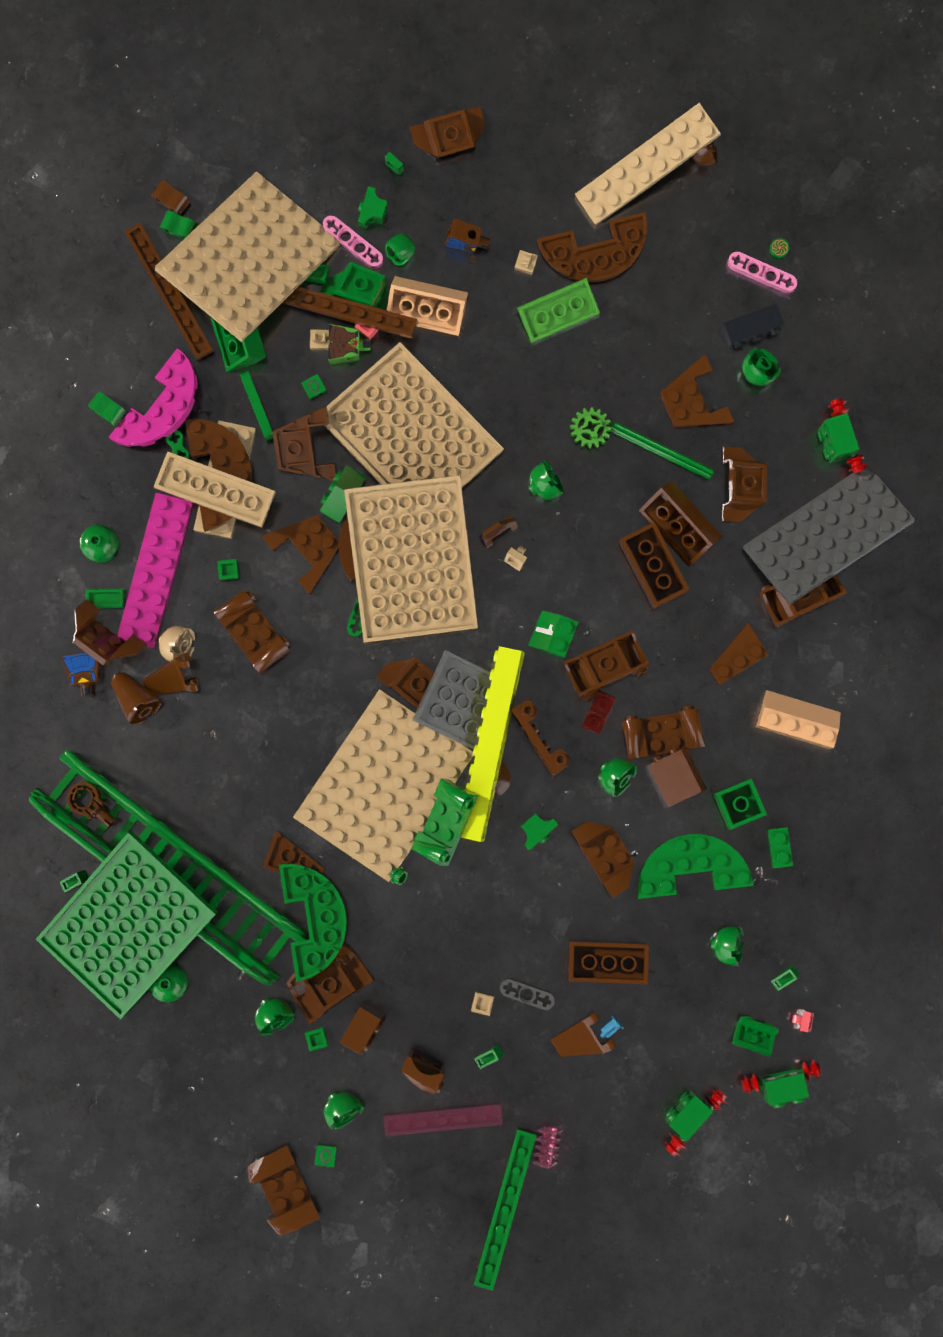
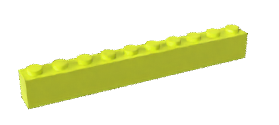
M499 646V649L494 654L495 668L491 670L489 680L492 682L490 688H487L485 695L487 705L483 707L481 714L483 723L482 726H479L477 732L479 742L474 747L473 756H475V760L469 769V775H471L470 783H467L465 790L479 796L461 838L484 842L523 664L525 654L523 651Z

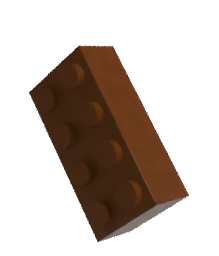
M655 522L619 540V545L653 610L688 593L690 589Z
M569 941L568 981L648 984L649 944Z
M364 1001L339 1043L359 1055L362 1051L367 1052L386 1019L382 1017L385 1012Z

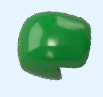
M403 233L393 236L386 243L385 247L388 258L398 266L407 263L414 256L416 250L412 239Z

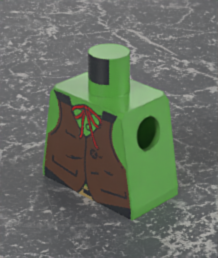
M329 324L328 361L330 365L360 360V351H371V340L360 339V331L358 329Z

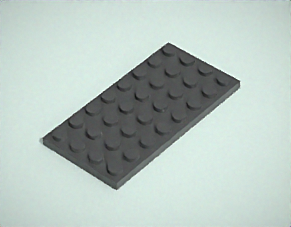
M869 465L864 467L865 471L857 474L852 473L743 545L746 553L789 605L914 523L915 518Z

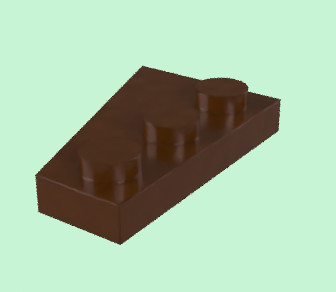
M747 623L709 670L717 683L721 685L769 654L750 624Z
M275 831L263 868L280 873L279 865L296 864L323 874V866L278 831Z

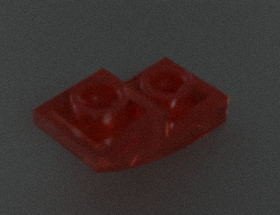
M598 690L582 727L600 735L616 697Z

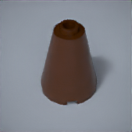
M119 672L112 677L111 686L127 721L132 726L147 721L146 716L150 713L153 716L161 706L159 698L126 672Z

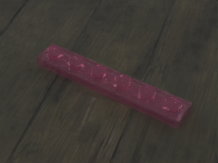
M501 1104L383 1116L385 1137L503 1125Z

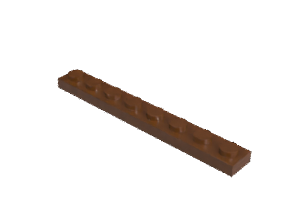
M141 222L124 231L197 361L214 352L180 291L155 271V266L162 259Z
M297 287L282 302V304L411 339L418 324V320L413 317Z

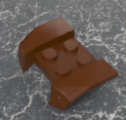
M343 944L336 958L319 974L296 982L294 973L286 984L291 996L310 1025L344 999L372 983L374 979L350 946Z
M288 1146L248 1166L249 1183L260 1182L275 1215L266 1221L277 1234L284 1235L296 1231L320 1219Z

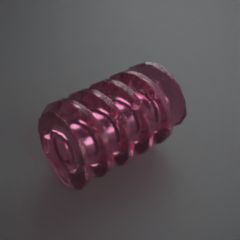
M543 1125V1129H538V1132L543 1134V1136L536 1138L541 1144L535 1145V1148L539 1149L540 1152L534 1153V1156L538 1157L539 1160L533 1161V1164L542 1168L557 1169L552 1165L558 1164V1160L554 1157L559 1156V1152L555 1149H559L560 1144L556 1141L562 1139L558 1133H562L563 1129L556 1126Z

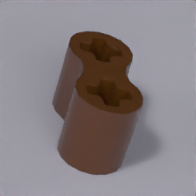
M164 180L160 182L151 194L152 198L159 204L178 215H181L190 203V200L183 193L173 188Z

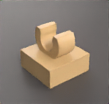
M520 250L514 270L532 275L538 255Z
M310 330V350H328L329 330Z
M520 545L515 550L511 547L504 562L520 571L527 559L524 556L526 548Z

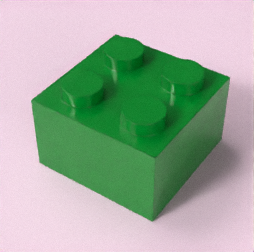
M752 779L713 794L728 830L767 815Z

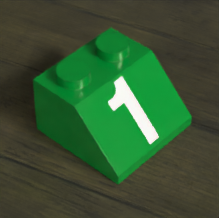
M542 611L528 646L564 660L578 622L559 614Z

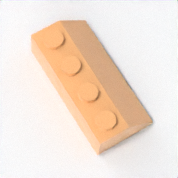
M395 276L390 288L387 311L416 318L418 320L417 327L459 336L468 292Z
M766 690L756 727L832 749L835 746L839 732L841 712Z

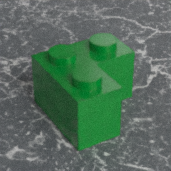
M348 465L345 466L343 471L339 470L328 489L331 492L329 494L325 493L320 502L323 504L320 512L340 523L347 512L344 489L361 487L366 476Z

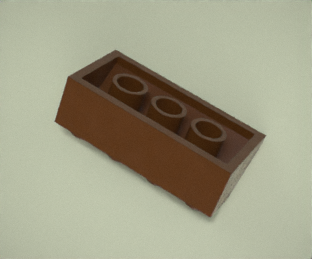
M672 480L661 487L639 510L650 523L655 522L662 537L689 567L723 537Z

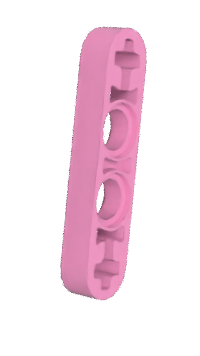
M327 216L324 219V229L336 238L344 248L371 269H379L382 266L383 256L376 248L337 217ZM335 222V227L339 230L338 233L333 227L329 229L328 223L332 224ZM345 232L351 235L348 241L341 239V235ZM356 245H365V251L361 253L356 252ZM369 250H371L370 255L373 258L378 256V263H371V258L367 255Z
M734 252L729 256V268L786 294L793 292L797 286V279L780 269L741 252ZM736 257L739 258L740 262L737 265L734 264ZM745 261H747L748 263L746 264L745 269H743V264L745 263ZM752 264L757 265L759 271L751 273L749 266ZM773 272L776 275V279L769 281L766 278V273ZM780 276H781L782 279H781L780 283L777 284V282H778V280H779V278H780ZM788 280L791 281L790 284L792 285L789 288L785 287L786 283H784Z

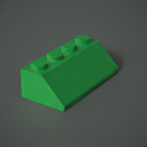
M211 317L227 372L254 365L266 357L258 328L241 342Z

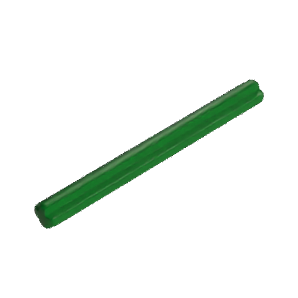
M613 422L611 425V432L707 479L712 478L714 469L620 423Z

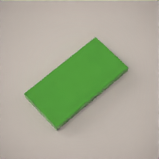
M587 278L517 307L531 343L600 314Z

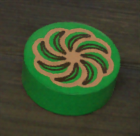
M782 238L775 239L770 245V254L778 259L785 257L789 251L788 242Z

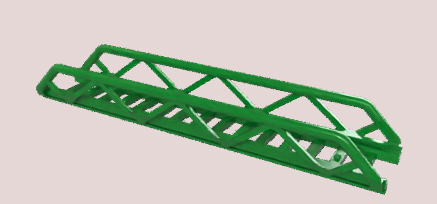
M71 750L61 753L59 759L71 769L50 796L46 795L39 788H35L31 792L32 795L29 797V801L37 811L101 862L107 856L68 826L69 823L110 854L139 820L147 826L139 836L144 843L153 832L162 838L153 849L158 856L168 843L177 850L167 862L172 869L183 855L192 861L181 876L183 880L187 882L198 867L207 873L195 889L200 896L213 879L222 884V887L209 902L214 909L229 890L238 897L217 925L210 921L204 927L233 949L234 953H231L203 930L197 936L240 970L261 983L270 986L273 982H276L280 975L271 969L269 964L289 938L296 942L306 940L308 934L286 917L276 912L268 903L246 889L224 869L215 865L207 856L189 845L163 822L154 818L150 812L119 791L106 778L97 774ZM77 774L81 775L87 782L94 783L100 789L104 801L109 797L116 802L109 812L114 818L118 816L122 809L131 814L110 843L101 837L107 830V827L102 822L93 831L86 826L90 821L86 815H83L79 820L71 814L72 810L68 804L63 808L56 802ZM82 785V786H81V787L90 788V787L87 786V785ZM86 789L81 790L77 795V800H73L74 803L80 802L88 791ZM38 800L42 801L45 805L51 808V812L48 811L45 808V806L41 804ZM245 902L253 910L234 935L230 937L223 932V929ZM261 914L268 922L249 947L245 949L238 941L257 916ZM276 926L284 933L261 961L253 954L273 927ZM252 966H255L258 970L264 973L266 977L260 974L257 970L253 969Z

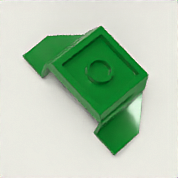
M350 262L344 271L328 278L326 285H322L320 293L335 297L338 295L353 302L387 310L389 292L386 276L353 262Z

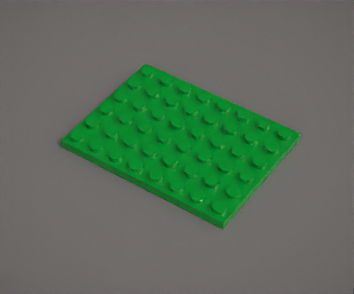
M130 831L36 940L121 1020L218 911L135 833Z

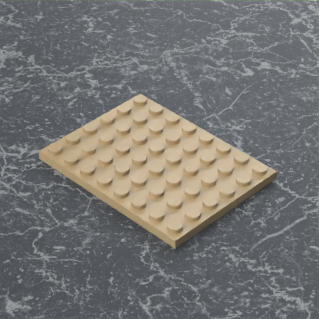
M256 171L155 266V271L242 342L341 243L329 234L319 222Z
M401 342L327 406L329 424L324 426L381 485L460 475L462 489L504 451V448Z
M460 475L344 489L364 643L478 628Z
M379 689L293 818L390 882L392 870L400 867L410 852L418 831L423 832L437 799L434 793L440 779H449L456 783L472 759L473 752L462 744L412 721L415 715L414 712Z

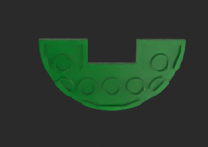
M687 834L666 841L648 857L639 875L637 897L638 899L677 895L674 875L712 871L714 890L754 886L746 862L729 844L708 835Z
M281 864L279 869L284 902L286 904L304 901L310 939L291 942L296 982L319 974L336 958L346 935V910L339 892L322 874L302 865Z

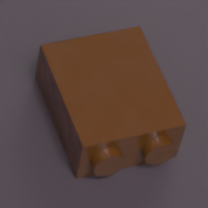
M678 746L669 751V756L663 757V755L653 758V763L648 765L668 807L707 789L687 747L680 749Z

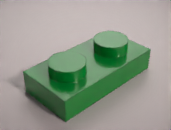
M788 827L767 830L772 867L793 866Z

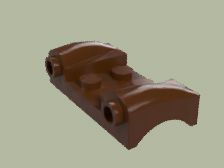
M834 575L791 605L786 602L771 584L763 587L759 596L775 627L778 628L807 612L845 596L847 591L837 576Z
M242 590L213 613L258 673L262 674L273 663L291 652L288 648L290 643L284 636L280 637L254 603L256 598L251 591L246 592Z
M633 630L563 662V666L580 700L589 701L596 697L595 694L598 689L630 674L632 676L637 675V677L645 675L648 672L647 669L650 663L640 648Z
M526 700L512 709V716L551 775L554 776L570 764V757L561 749L551 754L549 753L551 748L545 740H540L538 737L540 732L535 724L530 725V722L537 716V708L533 702Z
M694 705L682 707L683 711L648 718H637V715L627 716L626 721L621 723L626 741L628 760L667 754L678 746L680 749L687 747L688 750L705 747L699 708L694 709Z
M410 1048L401 1068L402 1073L419 1089L433 1095L435 1092L439 1094L444 1085L445 1065H439L416 1053L415 1049Z

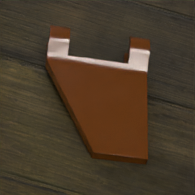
M510 515L482 532L479 538L488 548L493 545V538L509 527L511 531L518 528V525Z
M184 653L143 679L145 688L154 695L178 691L197 692L198 678L192 677L186 680L182 668L190 667V654Z
M593 1012L582 1021L551 1039L561 1057L605 1054L614 1049L616 1044L613 1039L601 1044L590 1026L599 1021V1016L596 1012Z

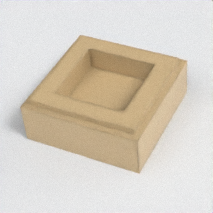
M475 992L471 1012L490 1016L494 996Z

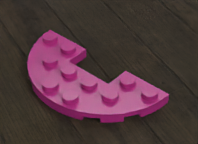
M178 348L155 376L158 382L166 386L164 391L144 416L131 408L109 436L112 441L127 447L149 446L155 444L156 440L164 436L166 438L170 436L186 420L195 402L194 395L198 382L193 364Z

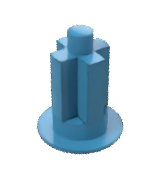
M612 1015L613 1019L601 1029V1038L605 1036L607 1038L611 1037L620 1027L624 1029L623 1024L614 1015Z

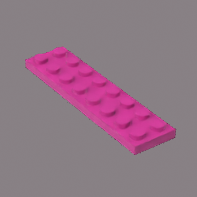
M159 493L155 494L118 632V637L122 641L126 642L132 635H135L147 644L146 647L155 649L193 502Z

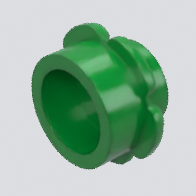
M403 867L392 870L390 874L392 884L402 885L406 881L408 873Z

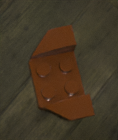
M476 107L424 121V123L411 126L409 129L415 146L439 158L475 147L485 126L481 107Z
M724 446L723 464H729V502L722 504V521L741 522L755 509L767 502V464L756 461L741 447Z
M86 599L75 609L76 631L73 643L103 666L117 657L136 656L147 646L145 642L135 635H132L124 642L97 622L96 617L100 609Z
M417 657L409 660L387 663L376 678L388 688L394 689L418 709L434 672Z
M587 821L572 830L571 832L579 843L582 852L611 897L613 898L628 889L634 860L615 829L610 826Z

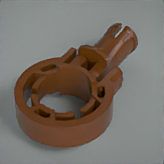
M87 781L78 782L69 789L67 803L73 812L79 815H86L89 819L97 817L108 829L116 822L117 819L105 810L104 805L106 802L102 799L100 789L94 783ZM81 785H87L90 788L81 787ZM83 789H86L91 794V801L86 807L81 806L79 802L74 803L73 801L77 800L78 793Z

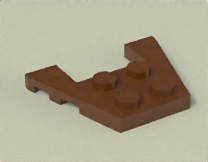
M706 355L702 356L660 392L674 428L696 427L699 425L713 426L717 424L729 425L734 423L728 406L709 413L695 381V378L712 372Z
M327 406L272 432L278 469L312 475L317 478H326L331 481L334 480L337 474L335 463L317 465L315 463L310 430L312 426L329 424Z
M318 515L262 536L273 551L290 539L313 567V569L298 580L308 594L312 593L315 585L339 551V540Z

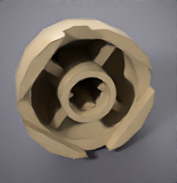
M181 626L168 628L159 638L161 655L168 662L184 653H189L191 657L194 647H191L192 640L195 641L194 632L189 628Z

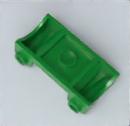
M441 778L434 793V796L437 797L423 832L418 831L411 849L440 866H449L479 795L459 787L449 779Z

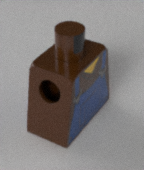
M453 219L448 229L444 247L474 253L477 247L488 249L490 238L481 236V227Z
M86 652L61 656L70 685L73 687L80 686L82 697L93 695L92 684L101 683V664Z

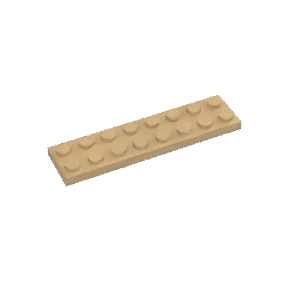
M698 103L575 193V195L597 226L721 136V133L701 104Z

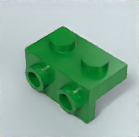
M749 1016L741 1017L736 1023L732 1044L770 1056L774 1039L779 1029L770 1023L755 1021L754 1018Z

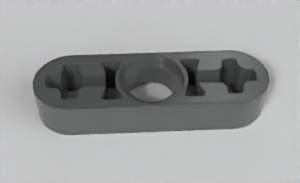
M505 979L500 985V991L505 997L543 1010H549L554 1005V997L547 991L512 979ZM512 983V987L518 989V985L522 987L518 992V997H515L516 992L510 991L506 993V989L503 986ZM524 989H530L533 992L530 1000L522 998L521 994ZM536 991L540 992L538 996L541 998H545L548 995L551 1003H547L546 1006H543V1002L537 1000V1003H533L536 998Z

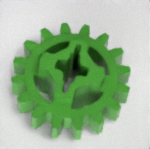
M591 407L590 412H587L584 408L583 414L576 413L578 419L572 418V422L575 425H570V429L574 430L571 433V437L576 436L575 443L581 442L582 448L586 444L588 449H591L592 445L597 449L599 443L605 444L604 438L609 439L610 437L606 432H611V427L607 426L611 421L605 420L606 413L600 415V409L594 412L593 407ZM583 419L584 425L578 428L580 421ZM588 425H590L591 428L595 427L593 432H591L590 429L587 430ZM603 429L602 435L598 438V431Z

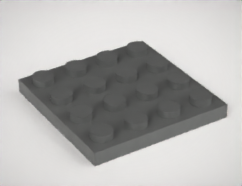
M445 650L412 721L474 750L475 745H478L479 737H477L478 728L483 723V718H481L482 710L487 705V699H485L487 688H490L492 682L489 680L490 672Z

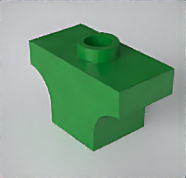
M368 186L365 199L359 205L358 212H360L358 225L362 229H367L372 223L383 225L388 210L387 201L376 196V189Z
M534 814L521 826L527 834V841L524 845L528 850H531L538 842L543 844L551 837L548 833L558 823L554 819L544 821L537 814Z

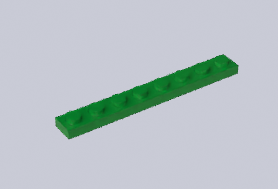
M517 1128L476 1273L475 1286L493 1291L537 1136L535 1133Z

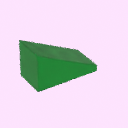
M82 870L60 881L64 893L84 884L89 876L86 870Z
M792 965L771 980V982L779 991L797 980L801 974Z
M498 1044L475 1057L474 1060L479 1069H482L501 1059L504 1053Z

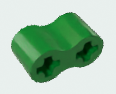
M167 211L159 228L169 235L184 240L199 224L175 212Z
M100 391L88 404L92 411L114 427H117L127 414L126 410Z
M176 430L166 438L167 443L173 450V454L179 456L183 454L184 458L192 460L191 455L185 449L186 440L180 431ZM175 437H178L177 443L173 442Z

